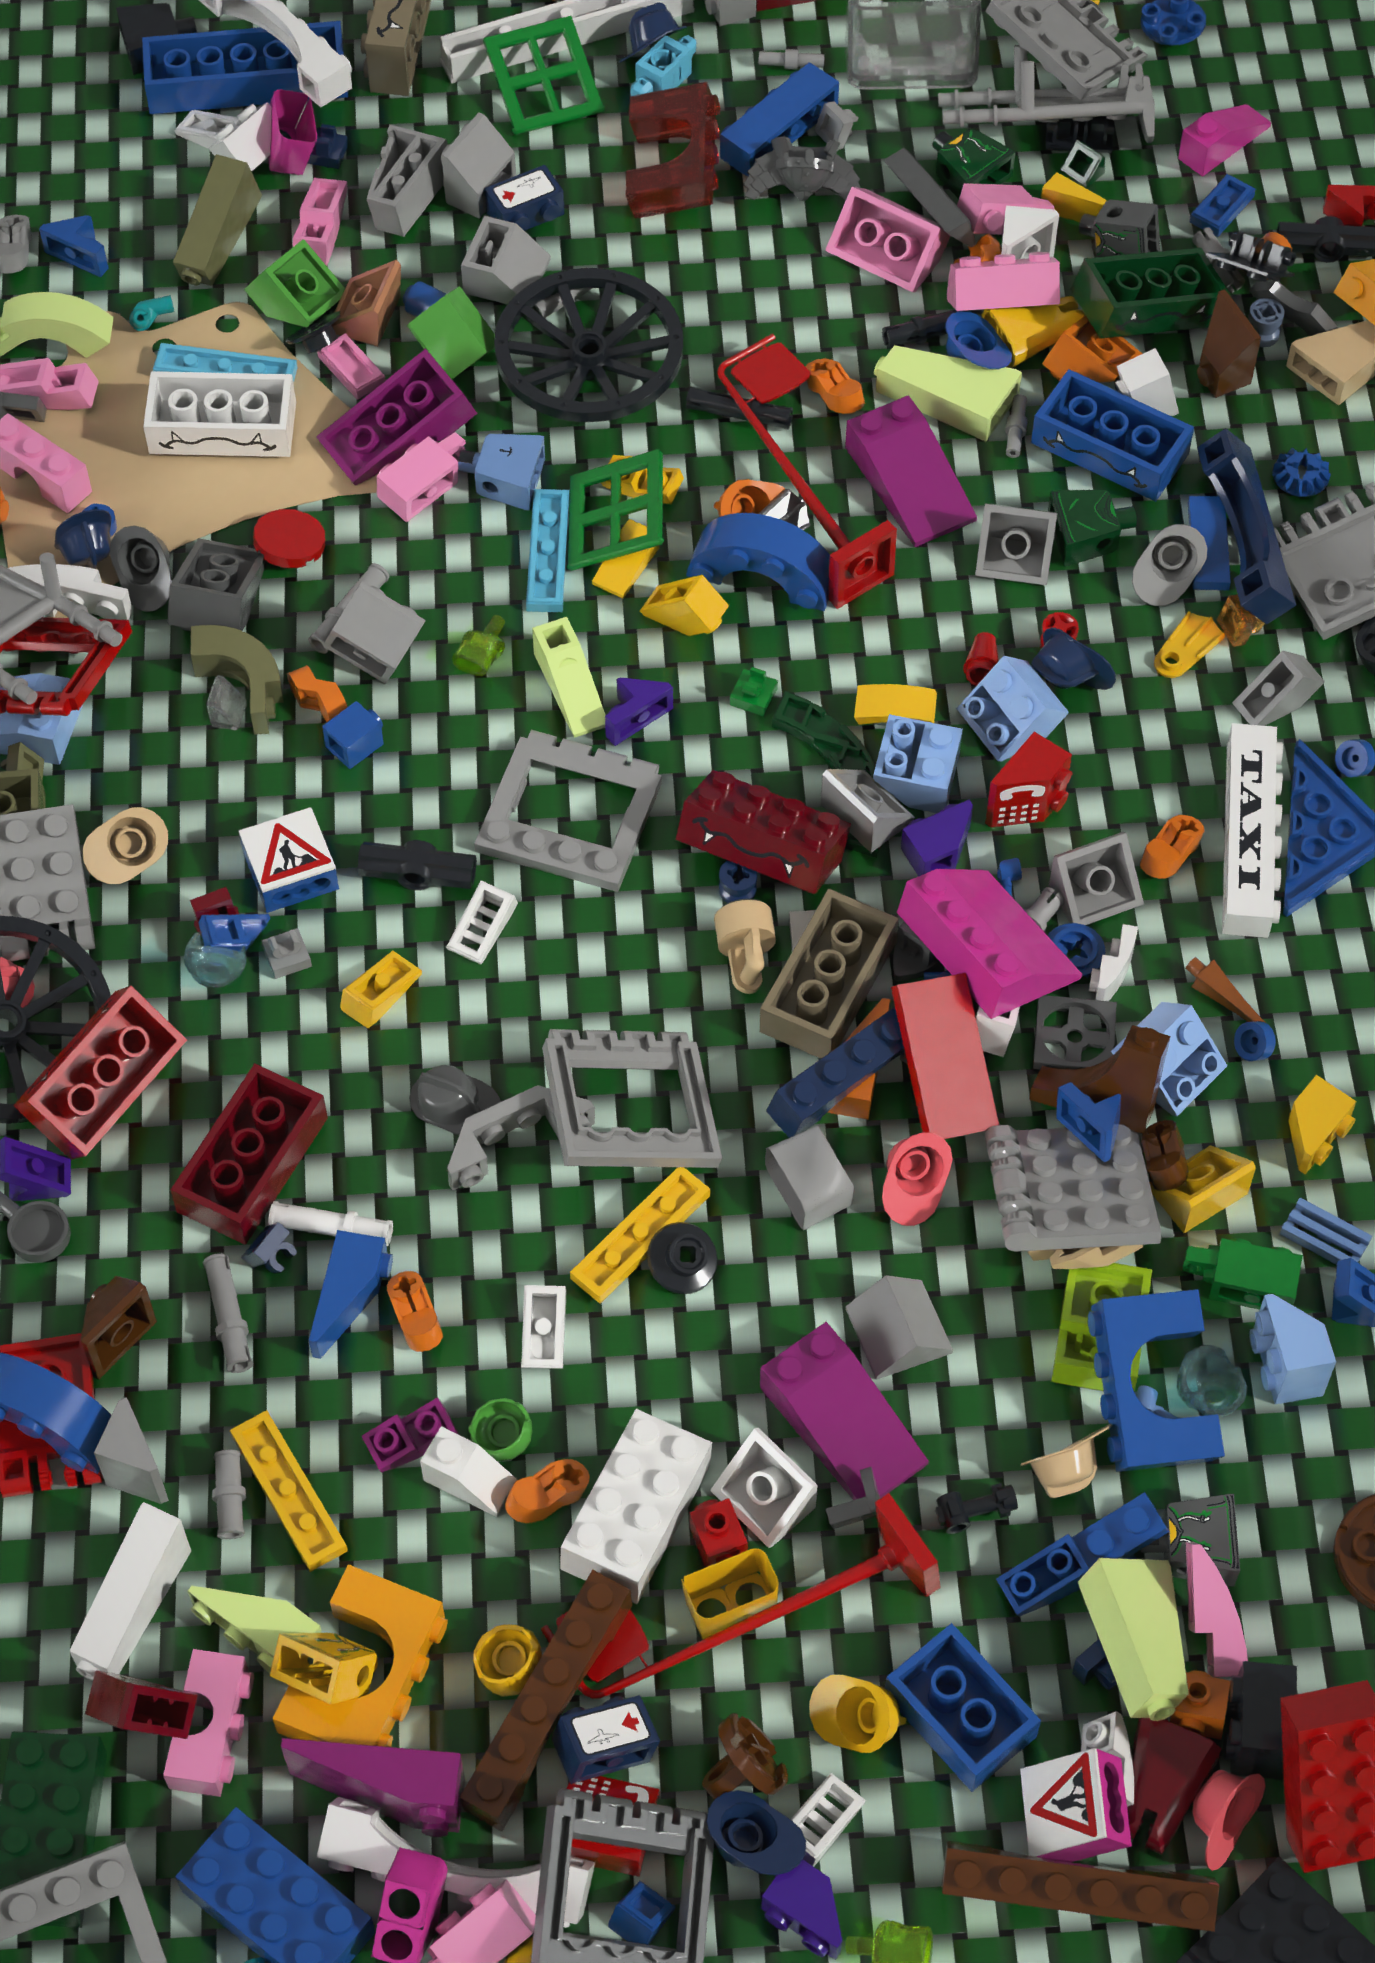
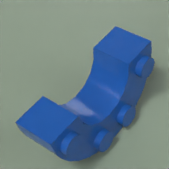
M734 513L714 519L703 529L689 563L686 576L703 575L708 582L721 585L723 577L731 572L741 570L758 572L779 583L788 593L790 603L797 604L806 609L813 608L825 611L829 601L830 555L815 538L793 524L762 514Z
M0 1353V1422L3 1419L17 1424L18 1429L26 1435L37 1439L42 1438L57 1451L61 1461L68 1467L80 1472L86 1468L98 1474L100 1468L94 1452L111 1418V1414L95 1399L59 1375L22 1358Z

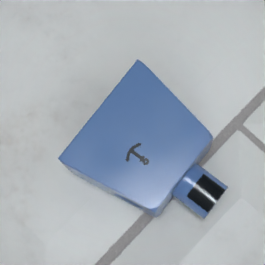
M489 434L485 437L481 453L461 450L458 470L475 474L476 492L480 496L530 511L534 489L537 488L545 461L544 436Z

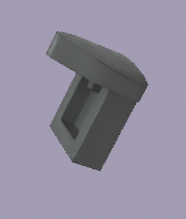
M0 392V419L9 413L16 419L45 422L47 408L38 396Z
M905 922L899 926L898 940L893 954V977L895 981H907L923 976L924 972H930L936 968L939 962Z
M872 1467L860 1470L866 1497L826 1508L829 1523L833 1529L877 1517L875 1502L880 1499Z

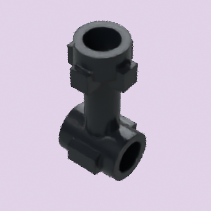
M999 1483L991 1485L990 1495L967 1501L962 1500L959 1492L946 1493L937 1498L938 1507H936L935 1511L940 1526H945L948 1534H955L971 1526L969 1517L992 1511L998 1512L1000 1518L1010 1516L1011 1511L1018 1509V1502L1012 1485L1002 1486Z

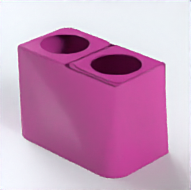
M279 89L273 94L270 102L272 107L271 150L268 156L270 171L303 175L317 140L312 101L309 98L307 102L308 96L305 93ZM280 130L287 132L291 139L284 137Z
M399 1848L385 1878L371 1957L390 1963H420L436 1934L435 1928L438 1925L448 1871L444 1860L437 1856ZM408 1889L416 1894L420 1901V1909L414 1917L400 1918L391 1911L389 1907L390 1895L395 1890ZM392 1930H400L406 1933L407 1935L400 1934Z

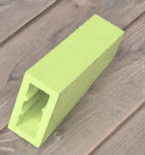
M896 345L893 346L886 357H880L874 369V375L877 376L876 392L893 400L909 395L920 412L985 442L1012 406L1013 397L1020 393L1022 372L1007 367L988 369L977 366L966 359Z
M1099 1558L1077 1583L1130 1718H1150L1153 1721L1164 1720L1173 1715L1175 1708L1189 1695L1172 1570L1169 1561Z

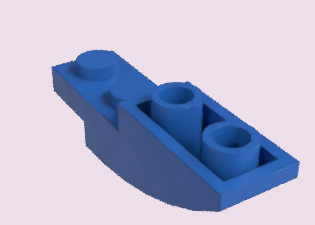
M1144 1492L1075 1536L1071 1537L1067 1534L999 1576L996 1580L1015 1613L1020 1617L1080 1590L1077 1582L1099 1558L1135 1559L1134 1553L1170 1531L1148 1495Z

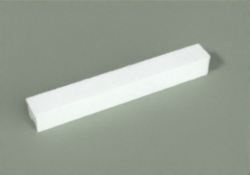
M564 0L441 36L440 62L451 83H455L493 71L483 43L485 37L571 15L581 45L628 32L630 19L641 8L660 2L666 6L673 18L694 12L693 0ZM563 33L536 40L542 57L568 49ZM528 43L500 49L506 67L533 60Z

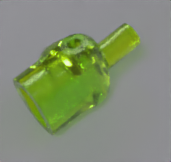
M494 615L484 631L471 629L464 634L458 649L452 656V663L455 667L476 676H484L491 665L503 654L505 649L504 640L498 637V634L505 625V620L501 616Z
M886 1920L878 1925L874 1937L848 1936L845 1949L847 1955L872 1956V1963H931L933 1934L931 1928L927 1926L904 1925Z

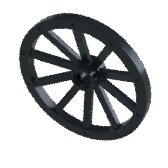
M578 268L543 277L525 287L512 298L503 310L496 326L494 339L495 357L498 371L507 387L516 397L531 408L551 417L567 421H608L630 415L645 408L657 400L669 388L677 376L682 363L683 331L674 307L652 285L620 271L602 268ZM578 288L604 289L592 331H585L570 290ZM616 291L627 294L644 303L640 309L605 338L603 337ZM559 293L575 337L571 338L531 307L541 300ZM653 313L658 316L667 332V336L614 347ZM523 317L565 349L510 341L516 324ZM668 348L666 358L657 372L615 360ZM510 353L564 362L522 376L515 367ZM606 371L647 383L633 392L620 397L607 377ZM570 372L575 373L562 399L549 395L535 387V385ZM585 380H596L607 399L597 402L575 401Z
M0 916V936H13L37 942L10 1000L5 999L0 970V1019H7L14 1026V1029L11 1031L0 1030V1050L4 1051L15 1095L18 1100L28 1088L16 1045L48 1067L56 1057L27 1035L75 1037L85 1026V1024L28 1020L86 986L93 999L95 1012L102 1007L111 994L97 964L69 936L35 920L14 916ZM48 948L66 959L79 973L77 977L23 1008L20 1006ZM0 1103V1123L29 1122L13 1106L14 1104Z

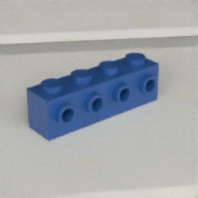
M810 62L799 71L793 72L777 89H772L756 106L750 107L741 118L723 129L720 134V159L748 177L747 171L756 163L755 159L774 150L771 139L788 137L792 144L817 123L824 103L835 101L838 104L839 81Z

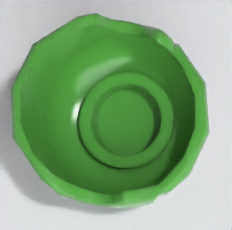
M507 1398L486 1402L476 1410L468 1427L471 1441L478 1444L496 1461L512 1460L523 1453L531 1442L533 1432L532 1421L526 1408L519 1402Z

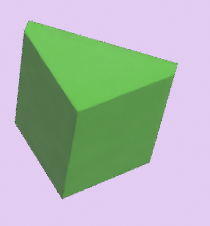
M460 286L443 296L407 324V327L423 349H427L451 379L495 348L494 332Z

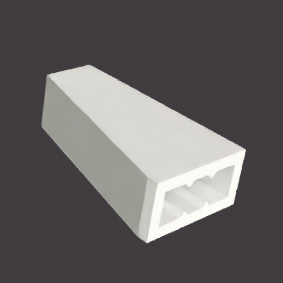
M145 1502L140 1506L70 1649L71 1656L77 1666L76 1671L85 1678L93 1681L96 1670L115 1674L121 1672L191 1553L181 1519Z

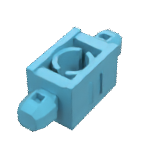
M665 35L635 63L636 80L631 85L630 96L638 102L644 101L650 96H654L663 102L692 74V56L696 52L697 41L689 35L681 37L677 41Z

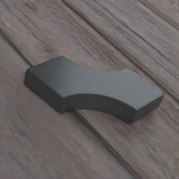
M1279 281L1255 282L1249 290L1257 300L1270 298L1278 301L1284 308V318L1298 325L1309 336L1338 328L1336 323L1318 303L1296 296Z

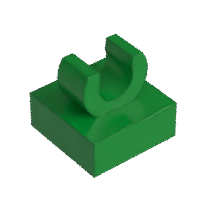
M751 667L750 671L743 669L730 695V706L764 717L778 689V680L767 677L766 671Z

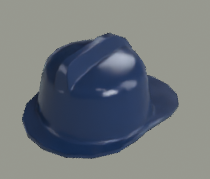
M658 2L641 8L634 13L629 23L633 52L618 62L626 60L651 43L661 40L665 35L671 36L686 29L687 26L679 27L663 3Z
M100 509L83 511L66 519L57 527L54 546L55 549L61 551L69 565L96 569L97 562L104 560L110 555L111 539L109 531L111 529V516L109 512Z
M1051 627L1045 630L1043 634L1044 646L1033 659L1032 667L1052 685L1060 689H1067L1084 683L1101 690H1107L1114 686L1116 682L1115 672L1102 655L1076 641L1060 629Z
M740 1790L725 1792L717 1797L708 1809L706 1824L710 1836L715 1841L720 1855L725 1861L734 1866L749 1868L760 1874L779 1875L788 1873L799 1866L806 1854V1839L802 1830L792 1820L753 1793Z

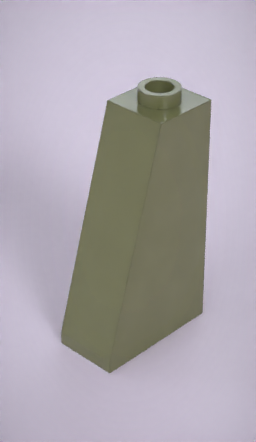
M217 154L214 158L173 260L181 279L191 285L197 286L202 283L213 286L262 197L247 162Z

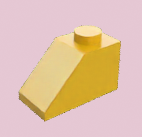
M698 575L658 585L640 612L645 617L682 634L693 636L702 633L710 634L715 631L722 623L721 617L729 605L703 575Z

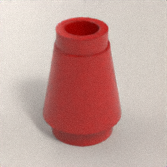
M988 632L977 634L964 663L963 671L966 678L975 686L980 683L999 661L996 638L993 634Z

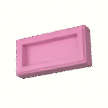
M346 333L317 351L318 358L357 400L369 394L386 381L385 375Z

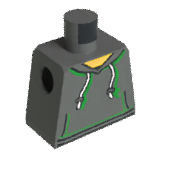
M1108 200L1097 216L1089 214L1082 216L1079 223V233L1095 237L1097 257L1160 251L1158 205Z
M1234 1494L1174 1502L1166 1505L1162 1520L1170 1532L1142 1548L1140 1553H1164V1560H1168L1171 1566L1172 1577L1187 1579L1186 1542H1196L1202 1545L1214 1562L1226 1586H1235L1240 1573Z

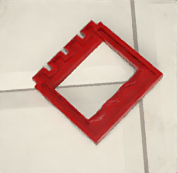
M42 617L1 644L0 653L2 650L89 653L62 692L36 691L38 694L37 699L31 705L26 704L20 699H12L9 697L7 690H0V713H5L7 710L9 714L37 715L40 712L42 715L68 716L72 710H79L131 635L132 629L129 620L99 619L100 621H109L113 625V629L122 634V642L117 647H113L105 641L98 642L95 640L93 633L81 625H72L69 622V618Z

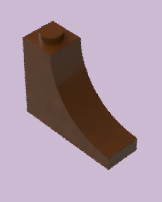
M1132 1025L1122 1047L1110 1058L1099 1064L1082 1069H1056L1042 1066L1031 1087L1029 1099L1057 1108L1058 1087L1070 1082L1082 1093L1088 1095L1094 1104L1116 1094H1121L1119 1124L1127 1126L1131 1131L1144 1134L1154 1111L1171 1036L1158 1033L1152 1028Z

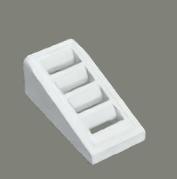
M480 881L446 946L447 950L481 965L518 904L515 895ZM488 901L499 906L498 912L484 907L485 902ZM480 913L494 920L490 925L477 919V915ZM471 925L486 931L485 937L469 931ZM465 937L480 944L478 951L461 944L462 939Z
M832 1773L790 1819L803 1832L806 1839V1854L803 1860L813 1867L866 1801ZM829 1794L847 1809L843 1813L824 1797ZM818 1808L835 1823L832 1825L814 1809ZM803 1823H808L811 1827H813L816 1831L823 1835V1837H818L815 1833H813L810 1829L803 1825Z

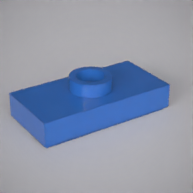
M1227 174L1191 213L1189 222L1201 229L1211 228L1213 234L1219 237L1254 198L1256 189Z

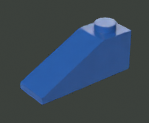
M337 1230L309 1337L313 1358L321 1359L379 1293L382 1278H389L393 1255L387 1252L385 1238Z

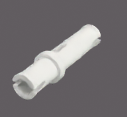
M273 1201L268 1218L269 1225L279 1222L287 1229L336 1237L337 1230L383 1237L385 1238L386 1246L389 1245L393 1232L392 1220L386 1221L358 1216L356 1211L349 1210L347 1214L284 1204L278 1201Z

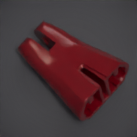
M1138 1719L1132 1751L1134 1804L1127 1807L1131 1843L1136 1831L1140 1829L1144 1822L1141 1818L1144 1811L1147 1810L1157 1816L1154 1824H1150L1149 1837L1145 1849L1159 1855L1164 1852L1177 1832L1193 1800L1223 1753L1222 1748L1214 1740L1167 1720Z

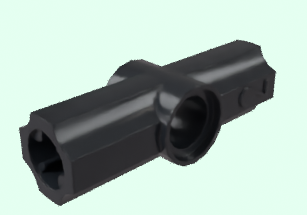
M1334 216L1322 217L1314 224L1278 222L1277 233L1283 235L1289 241L1292 252L1314 253L1316 259L1326 263L1338 261L1343 255L1375 257V227L1344 225L1341 219Z
M421 840L408 841L405 843V846L364 841L360 846L357 869L359 876L397 880L403 887L411 890H426L430 887V884L471 889L474 886L477 858L476 855L438 851L432 844Z

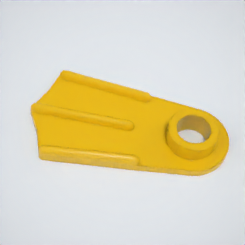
M1190 611L1187 612L1155 656L1154 667L1156 671L1167 678H1176L1183 675L1225 638V633L1218 628L1213 617L1199 616ZM1166 659H1174L1177 663L1170 664L1166 662Z

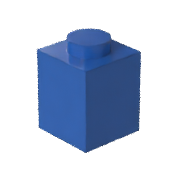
M355 701L322 726L325 746L347 768L351 769L384 744L382 735L383 723L376 712L372 709L366 710L360 703Z

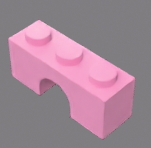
M9 413L0 419L1 470L15 479L25 471L28 472L37 482L42 497L67 514L92 492L86 464Z
M193 1649L183 1691L198 1695L195 1706L209 1709L213 1712V1718L209 1726L198 1734L188 1735L187 1739L172 1737L163 1774L169 1789L221 1797L223 1784H230L235 1765V1758L230 1756L233 1740L240 1741L244 1727V1715L240 1714L243 1698H250L254 1674L249 1672L244 1656Z

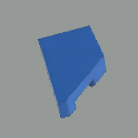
M269 914L202 915L198 924L206 953L244 954L267 926L270 920Z

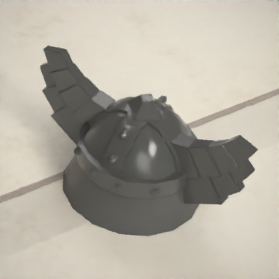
M778 137L771 139L773 151L755 159L756 163L747 171L749 176L743 184L748 189L744 197L755 200L767 189L785 185L800 201H806L821 188L831 190L846 201L851 187L861 188L858 183L861 179L854 172V166L837 155L840 142L835 140L828 141L826 147L792 146L788 137Z

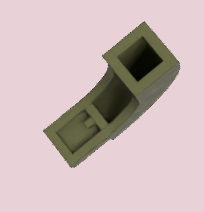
M219 625L191 626V660L195 677L225 676L234 678L246 685L250 690V715L254 735L269 734V719L276 718L275 703H284L279 670L270 651L258 639L235 628Z

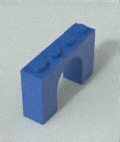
M1198 1289L1101 1299L1093 1304L1091 1311L1088 1313V1328L1091 1336L1096 1337L1098 1353H1095L1094 1368L1097 1377L1102 1378L1104 1395L1100 1399L1101 1413L1103 1418L1113 1425L1109 1428L1111 1436L1107 1438V1453L1110 1461L1115 1462L1116 1472L1210 1462L1224 1457L1225 1452L1218 1414L1178 1419L1158 1416L1143 1406L1137 1398L1131 1383V1365L1135 1354L1143 1344L1152 1341L1194 1337L1205 1331Z

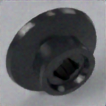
M340 311L317 319L307 328L302 327L290 335L285 342L288 344L302 342L308 354L326 347L338 338L332 324L340 318Z
M675 1222L662 1227L653 1236L648 1247L647 1261L651 1274L662 1287L677 1294H691L706 1287L713 1279L717 1269L718 1256L712 1239L704 1230L690 1223ZM681 1250L690 1251V1262L683 1263L679 1259L681 1257Z

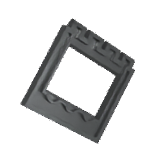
M559 1789L556 1805L547 1806L531 1963H704L714 1840L710 1836L709 1830H707V1813L683 1808H676L673 1812L670 1806L637 1801L633 1807V1802L629 1799L597 1794L593 1800L591 1793ZM572 1838L685 1856L676 1949L563 1932Z

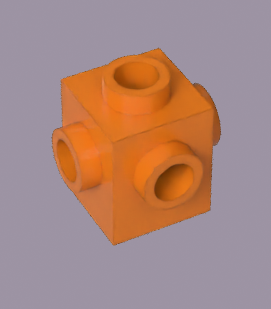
M1203 1671L1186 1672L1189 1695L1175 1708L1170 1722L1202 1736L1221 1740L1230 1691V1680L1214 1678Z

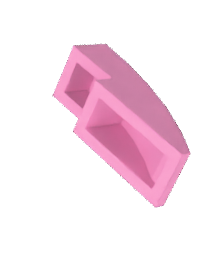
M314 178L300 208V223L293 237V247L304 239L327 266L342 218L347 181Z
M49 358L0 364V392L38 396L45 407L52 410L92 408L99 381L87 363L55 367Z
M1186 1542L1189 1630L1194 1633H1206L1208 1674L1213 1677L1238 1676L1243 1661H1248L1240 1618L1231 1594L1216 1565L1202 1545L1196 1542Z

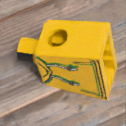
M334 1633L279 1634L270 1677L326 1703L335 1704L367 1695L370 1690L373 1673L377 1669L378 1659L375 1651ZM307 1658H313V1664H309Z

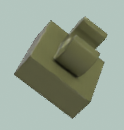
M21 742L8 746L7 759L1 762L0 767L6 771L38 768L41 780H43L44 759Z

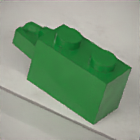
M1221 1238L1219 1246L1209 1245L1208 1249L1188 1246L1185 1253L1183 1271L1202 1276V1281L1211 1284L1208 1299L1260 1310L1264 1295L1274 1294L1289 1304H1294L1303 1255L1294 1254L1289 1249L1283 1247L1266 1248L1252 1245L1249 1241L1241 1238L1230 1240Z

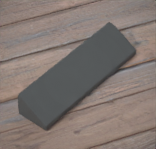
M903 148L884 160L887 166L947 234L969 247L976 245L970 220L907 149Z

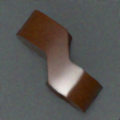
M1163 1120L1148 1126L1144 1134H1142L1141 1142L1146 1158V1169L1153 1187L1157 1191L1174 1189L1187 1180L1189 1172L1184 1153V1143L1176 1122L1173 1120Z

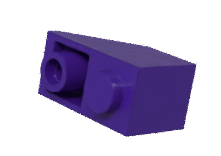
M970 800L960 804L947 805L939 813L925 819H915L903 828L901 850L918 876L935 869H956L971 825L973 804Z
M802 1860L800 1865L790 1872L776 1875L762 1896L761 1909L766 1912L764 1917L776 1928L782 1931H787L790 1928L803 1937L802 1944L817 1956L824 1957L827 1954L836 1960L841 1953L842 1936L830 1878L805 1860Z

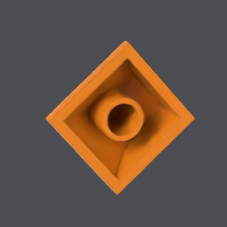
M1085 315L1062 333L1042 364L1059 381L1070 369L1098 383L1114 382L1119 378L1117 366L1143 353L1122 336L1100 339Z

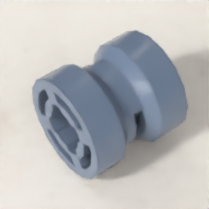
M1258 299L1250 307L1249 322L1261 336L1259 347L1262 348L1276 344L1280 336L1285 311L1283 306L1274 299Z

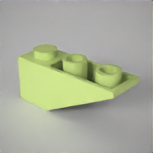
M564 617L533 627L534 655L573 737L576 738L605 728L603 706L583 650L568 618Z
M191 1586L187 1590L193 1605L191 1611L194 1615L209 1626L215 1622L225 1630L223 1634L225 1638L239 1650L243 1651L246 1647L258 1655L256 1658L257 1662L269 1673L271 1672L279 1634L322 1633L319 1624L286 1600Z

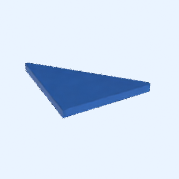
M1301 739L1295 743L1283 903V914L1286 917L1375 857V813Z

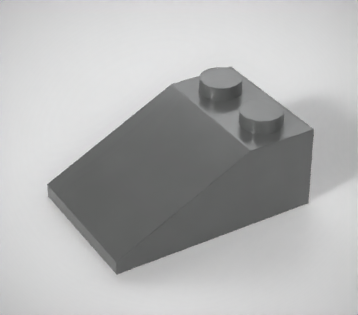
M198 538L169 586L168 624L179 626L186 631H191V626L198 625L227 626L243 631L249 620L267 562L263 559L264 555L259 550L257 553L254 548Z

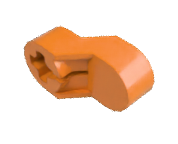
M824 358L811 361L805 366L811 372L810 377L807 379L809 390L818 393L830 410L841 414H849L864 407L865 402L861 383L850 379L839 362Z
M308 665L287 673L289 685L301 708L320 711L326 722L347 708L346 701L337 684L316 679Z
M1177 815L1168 820L1156 838L1146 845L1140 861L1142 871L1158 879H1166L1177 873L1187 857L1198 849L1204 833L1203 824L1198 819L1188 815Z
M414 1271L400 1272L389 1280L387 1292L407 1345L416 1352L431 1350L441 1342L443 1333L428 1292L419 1273Z
M573 1459L551 1462L535 1475L519 1479L514 1483L505 1501L506 1511L511 1518L521 1523H533L544 1520L560 1507L579 1501L589 1483V1472L583 1464Z

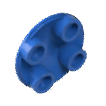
M1155 0L1142 7V30L1150 39L1160 44L1182 45L1189 43L1199 37L1206 26L1204 10L1192 0Z

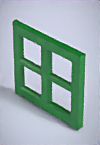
M571 15L483 39L512 125V134L518 135L602 113L606 109L605 105L601 103ZM563 33L572 61L545 67L536 40ZM528 43L536 70L510 77L500 49ZM577 75L586 102L560 109L550 81ZM542 84L551 112L524 118L515 91Z
M660 449L570 476L568 570L574 571L662 545L664 542L662 537L663 453ZM647 469V494L621 501V476ZM611 480V505L585 512V487ZM647 509V534L620 542L621 516ZM610 520V545L584 553V527Z

